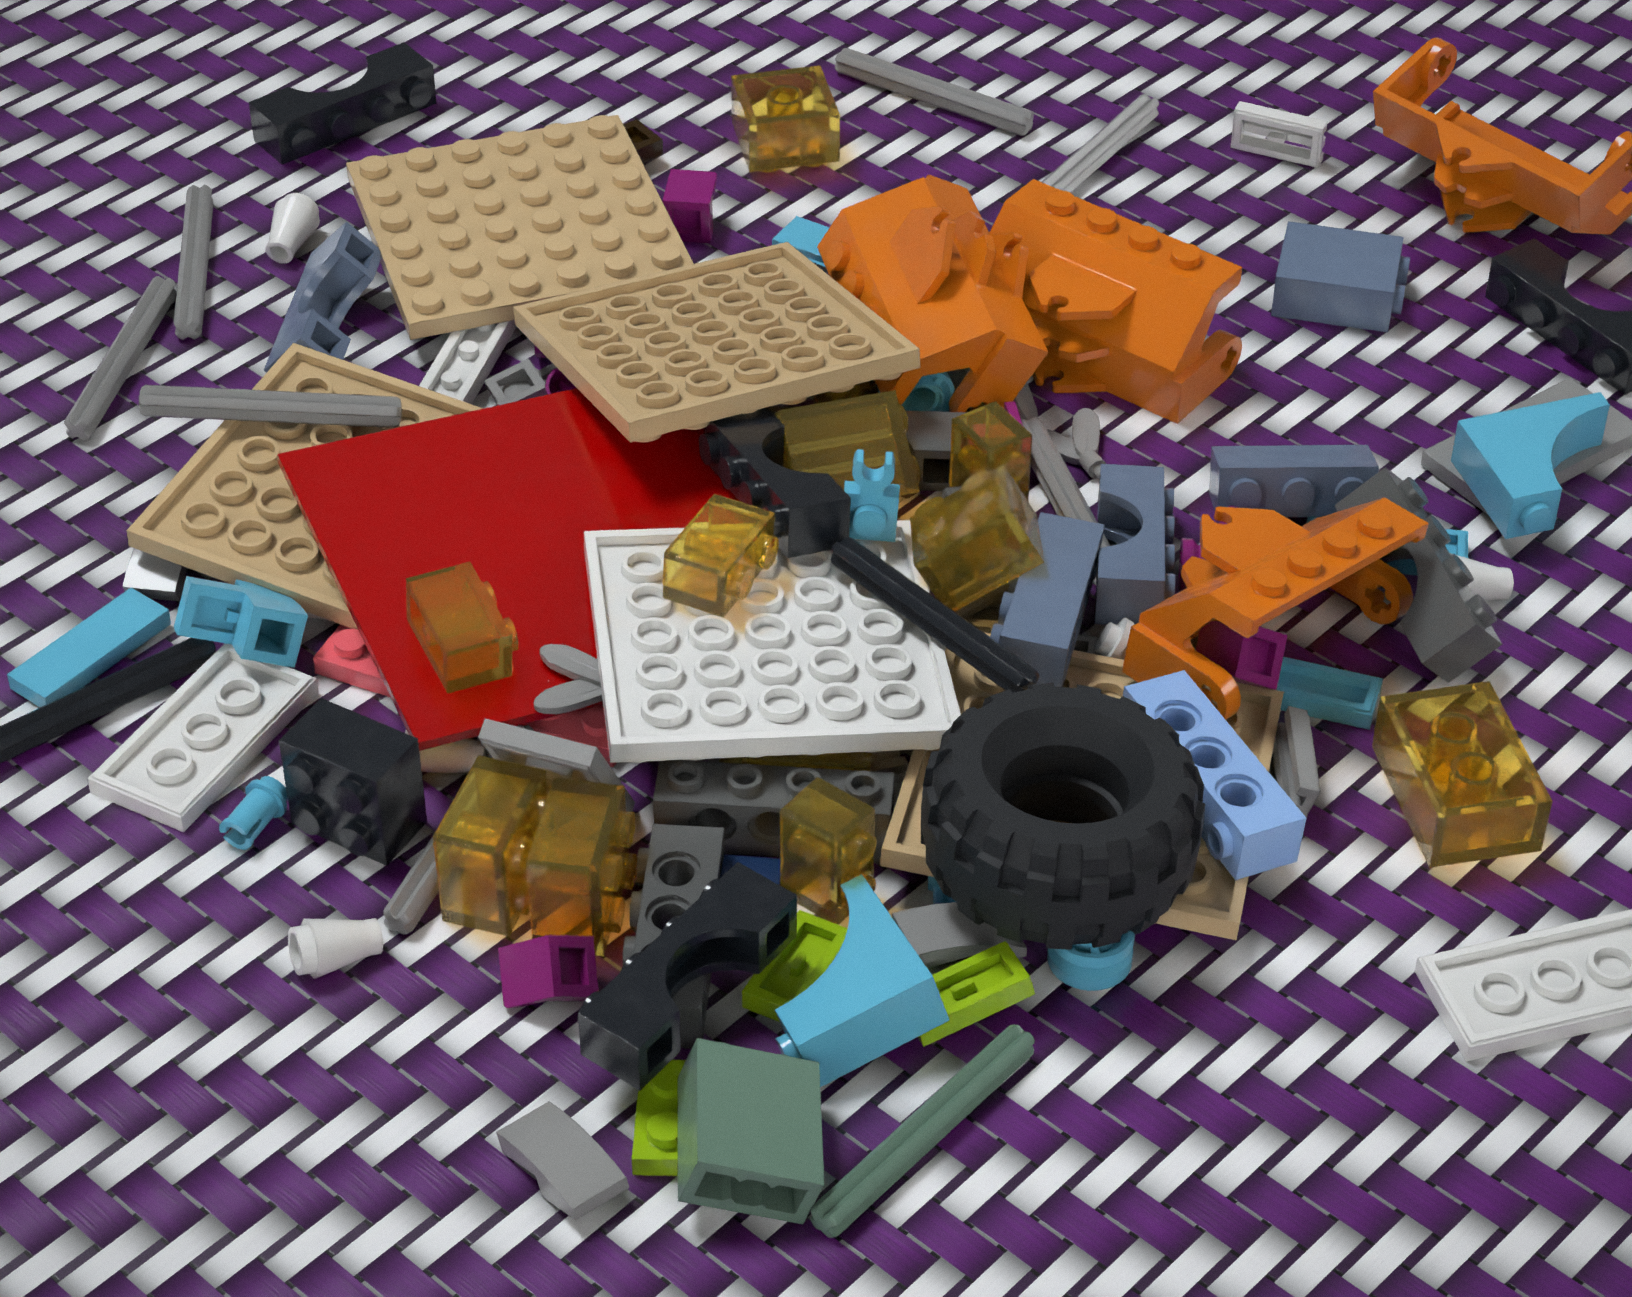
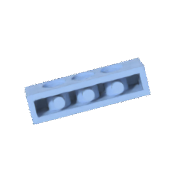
M1182 670L1124 686V697L1146 707V714L1153 719L1160 717L1165 720L1179 734V743L1190 751L1204 784L1203 803H1205V817L1202 838L1206 842L1210 854L1215 859L1221 861L1232 877L1238 880L1297 862L1307 818L1186 671Z

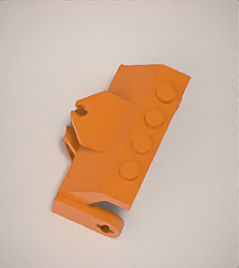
M1438 37L1430 39L1373 90L1375 125L1383 128L1384 136L1436 162L1434 184L1440 189L1448 224H1455L1457 216L1461 214L1473 216L1470 220L1462 223V231L1465 233L1515 229L1533 212L1571 233L1611 235L1632 215V191L1628 194L1621 191L1632 180V132L1626 131L1620 134L1608 149L1604 162L1591 174H1588L1460 109V105L1453 101L1445 105L1437 114L1422 108L1423 102L1446 81L1454 69L1457 60V49L1449 42Z
M929 174L926 178H919L842 209L817 248L831 278L920 349L921 368L903 372L898 378L883 381L875 379L884 402L897 406L902 405L922 376L970 368L949 400V411L967 412V433H971L972 429L990 428L999 421L1004 414V402H1010L1015 399L1048 354V350L1022 299L1028 258V247L1018 244L1022 241V235L1014 232L990 234L967 188ZM1016 246L1015 253L1012 256V251ZM983 402L984 406L979 408L978 406ZM969 407H974L970 412L967 411Z
M1032 179L1004 202L989 233L1014 232L1022 235V241L1018 244L1028 247L1022 299L1048 350V354L1032 374L1037 386H1042L1047 377H1059L1060 380L1053 381L1052 383L1053 393L1108 392L1178 424L1233 373L1242 351V340L1240 337L1220 329L1215 331L1206 340L1205 337L1218 303L1239 285L1242 274L1241 266L1203 251L1196 245L1177 240L1158 232L1153 227L1132 221L1116 214L1110 209L1099 207L1074 196L1068 191L1059 190L1035 179ZM1016 246L1012 251V256L1015 253Z
M1385 497L1316 518L1303 526L1296 524L1275 510L1216 507L1214 519L1227 524L1216 523L1208 514H1202L1200 521L1201 557L1204 559L1191 556L1182 566L1181 577L1187 587L1186 589L1140 613L1139 622L1131 626L1122 672L1139 683L1185 670L1226 720L1238 712L1241 705V694L1236 681L1230 673L1197 652L1192 646L1191 639L1199 636L1200 629L1211 621H1220L1243 637L1249 638L1258 632L1259 626L1328 587L1358 604L1364 615L1371 621L1381 625L1390 624L1407 613L1413 602L1411 585L1405 576L1397 569L1380 560V558L1410 541L1417 543L1423 540L1429 523ZM1381 586L1385 589V598L1391 602L1388 605L1384 602V593L1378 589Z

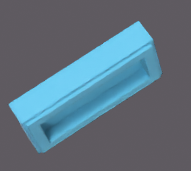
M1283 657L1277 686L1278 691L1284 692L1281 710L1286 711L1288 706L1307 710L1310 717L1370 730L1381 695L1383 679Z

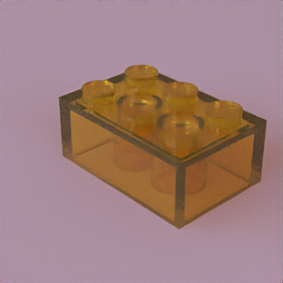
M1490 681L1380 697L1372 748L1429 868L1542 851L1552 799Z

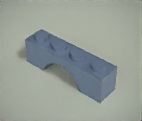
M345 222L311 252L265 365L264 371L266 373L293 343L342 360L344 359L351 339L339 330V326L353 303L373 281L382 258L379 248L348 222Z
M1101 464L1097 522L1105 524L1103 533L1106 539L1119 544L1099 548L1095 592V624L1107 625L1109 622L1117 625L1120 620L1127 618L1133 621L1135 625L1139 622L1140 613L1175 595V574H1173L1175 561V544H1173L1175 517L1173 516L1174 488H1164V467Z

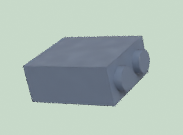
M1288 221L1275 278L1271 316L1388 332L1391 313L1401 314L1410 264V257L1401 256L1404 237Z

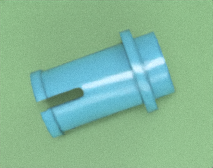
M263 776L260 780H252L245 788L246 797L228 818H225L219 825L220 833H226L223 838L237 849H249L254 843L255 838L273 817H281L287 811L288 798L286 788L273 777Z

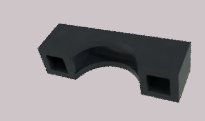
M403 42L367 56V71L359 81L346 88L317 93L286 87L250 101L249 109L254 141L283 165L437 104L433 65Z
M1535 238L1492 257L1485 294L1488 300L1622 394L1626 395L1632 392V311L1598 309L1575 299L1564 287L1569 261Z
M768 407L758 409L753 413L739 414L711 421L705 427L704 434L699 436V452L703 463L711 467L721 479L724 488L729 489L742 504L744 511L747 514H751L763 528L765 536L768 539H772L787 558L829 551L836 542L840 543L844 538L849 537L851 498L828 473H808L783 467L785 425Z
M739 862L720 879L710 881L703 889L699 899L681 916L676 915L672 917L664 926L660 936L642 953L633 954L625 962L621 972L601 991L593 992L586 998L578 1012L580 1054L641 1091L681 1051L680 1010L672 1000L676 993L690 981L712 972L737 970L760 974L797 937V895Z

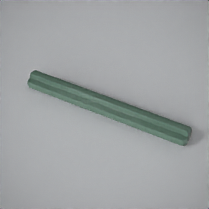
M1015 1024L1003 1030L811 1208V1222L813 1226L821 1230L829 1238L839 1236L1033 1055L1035 1040L1031 1033L1025 1032L1019 1025Z

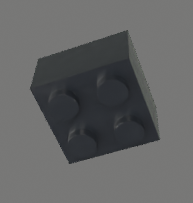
M321 698L279 740L291 824L297 826L303 832L310 835H318L345 847L357 856H365L387 866L427 823L418 738Z

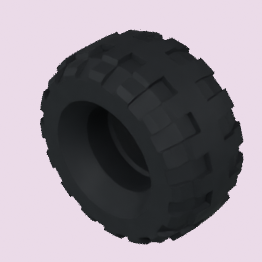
M1054 683L1028 685L1027 690L1014 693L1009 689L985 698L983 707L979 709L975 707L966 709L942 735L939 751H931L922 791L921 844L926 845V864L943 894L955 900L958 910L974 923L981 925L985 922L997 929L998 936L1018 943H1022L1023 940L1044 943L1046 948L1067 950H1071L1072 945L1091 943L1093 948L1120 942L1122 934L1128 933L1130 930L1134 934L1143 932L1156 923L1159 917L1169 910L1177 894H1184L1193 877L1201 843L1205 817V803H1203L1204 784L1190 751L1179 743V734L1165 720L1160 717L1153 719L1146 714V707L1124 696L1118 699L1102 694L1100 688L1078 684L1077 688L1055 687ZM1050 820L1066 821L1070 823L1055 822Z

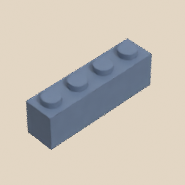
M1040 512L1034 533L1025 531L1023 534L1019 559L1013 564L1008 592L1003 594L998 624L994 623L990 637L1037 670L1040 676L1037 684L1054 683L1055 687H1063L1097 573L1098 553L1102 545L1105 524Z

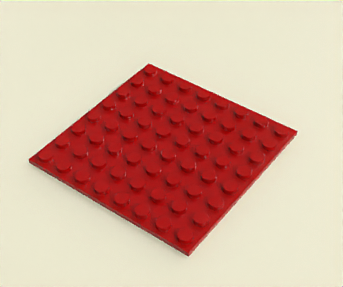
M575 388L277 454L278 464L404 726L409 735L418 738L419 751L479 736L485 718L519 726L566 714H544L537 712L534 709V700L544 690L574 680L547 667L540 657V648L547 644L566 645L597 658L584 554V531L759 525L751 514H747L744 511L742 504L729 489L724 488L721 479L711 467L703 463L699 452V436L704 434L705 428L697 430L680 429L664 433L660 438L651 442H629ZM600 701V702H598V703H595V704H592V705H589V706H586V707H583V708H580V709H577V710H581V709H585V708H589V707L601 705V704H603V701Z

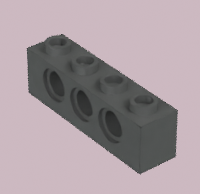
M688 760L659 761L653 797L654 824L724 828L725 854L880 864L882 845L893 814L894 773Z
M652 825L649 848H639L636 877L637 883L643 884V891H632L630 927L637 928L636 936H625L623 965L633 954L642 953L659 937L664 926L672 917L676 915L681 916L694 904L710 881L720 879L725 855L724 828ZM712 973L702 975L690 981L672 999L680 1010L681 1048L692 1049L696 1039H703Z

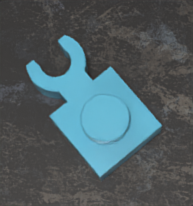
M857 449L854 454L852 475L855 481L845 480L844 491L851 498L849 537L853 539L895 542L900 485L891 484L895 474V456L893 452L886 451L884 465L878 469H871L864 464V450Z

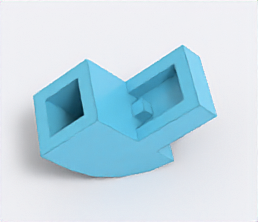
M186 576L174 630L179 636L232 644L241 659L295 668L308 615L302 606L291 597L254 583L236 579L233 585Z

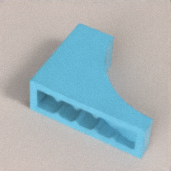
M1601 392L1458 420L1451 462L1505 539L1554 529L1562 487L1557 481L1553 470L1562 461L1575 453L1601 445L1610 404Z
M862 874L841 884L849 907V923L845 939L836 957L825 972L805 991L788 1003L775 1009L785 1033L775 1038L781 1054L819 1062L820 1087L949 1021L932 974Z

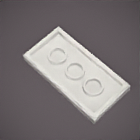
M224 643L87 778L90 793L184 833L319 693L317 678L287 666L241 659L232 644Z
M1632 909L1417 957L1415 973L1466 1062L1632 1023Z

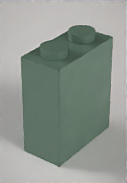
M697 1038L678 1076V1201L803 1224L824 1187L819 1062Z

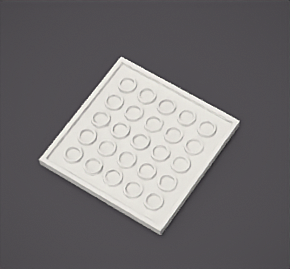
M897 520L895 542L855 539L929 593L911 520ZM761 525L584 531V554L610 763H642L646 761L703 760L734 757L759 758L763 756L820 755L849 752L876 753L880 751L919 749L936 750L940 749L942 735L961 715L943 645L836 568L830 560L833 554L832 550L787 558L774 541L765 536Z

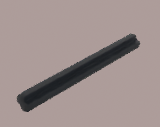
M846 537L840 543L836 542L832 546L833 554L830 560L836 568L1003 690L1010 689L1014 693L1027 690L1028 685L1037 684L1040 677L1037 670L851 537Z
M190 637L1 725L0 764L196 672L216 652L214 642Z

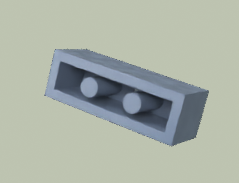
M1368 445L1211 446L1209 497L1214 510L1216 507L1233 505L1239 508L1275 510L1285 517H1322L1337 512L1334 505L1377 474L1379 466Z

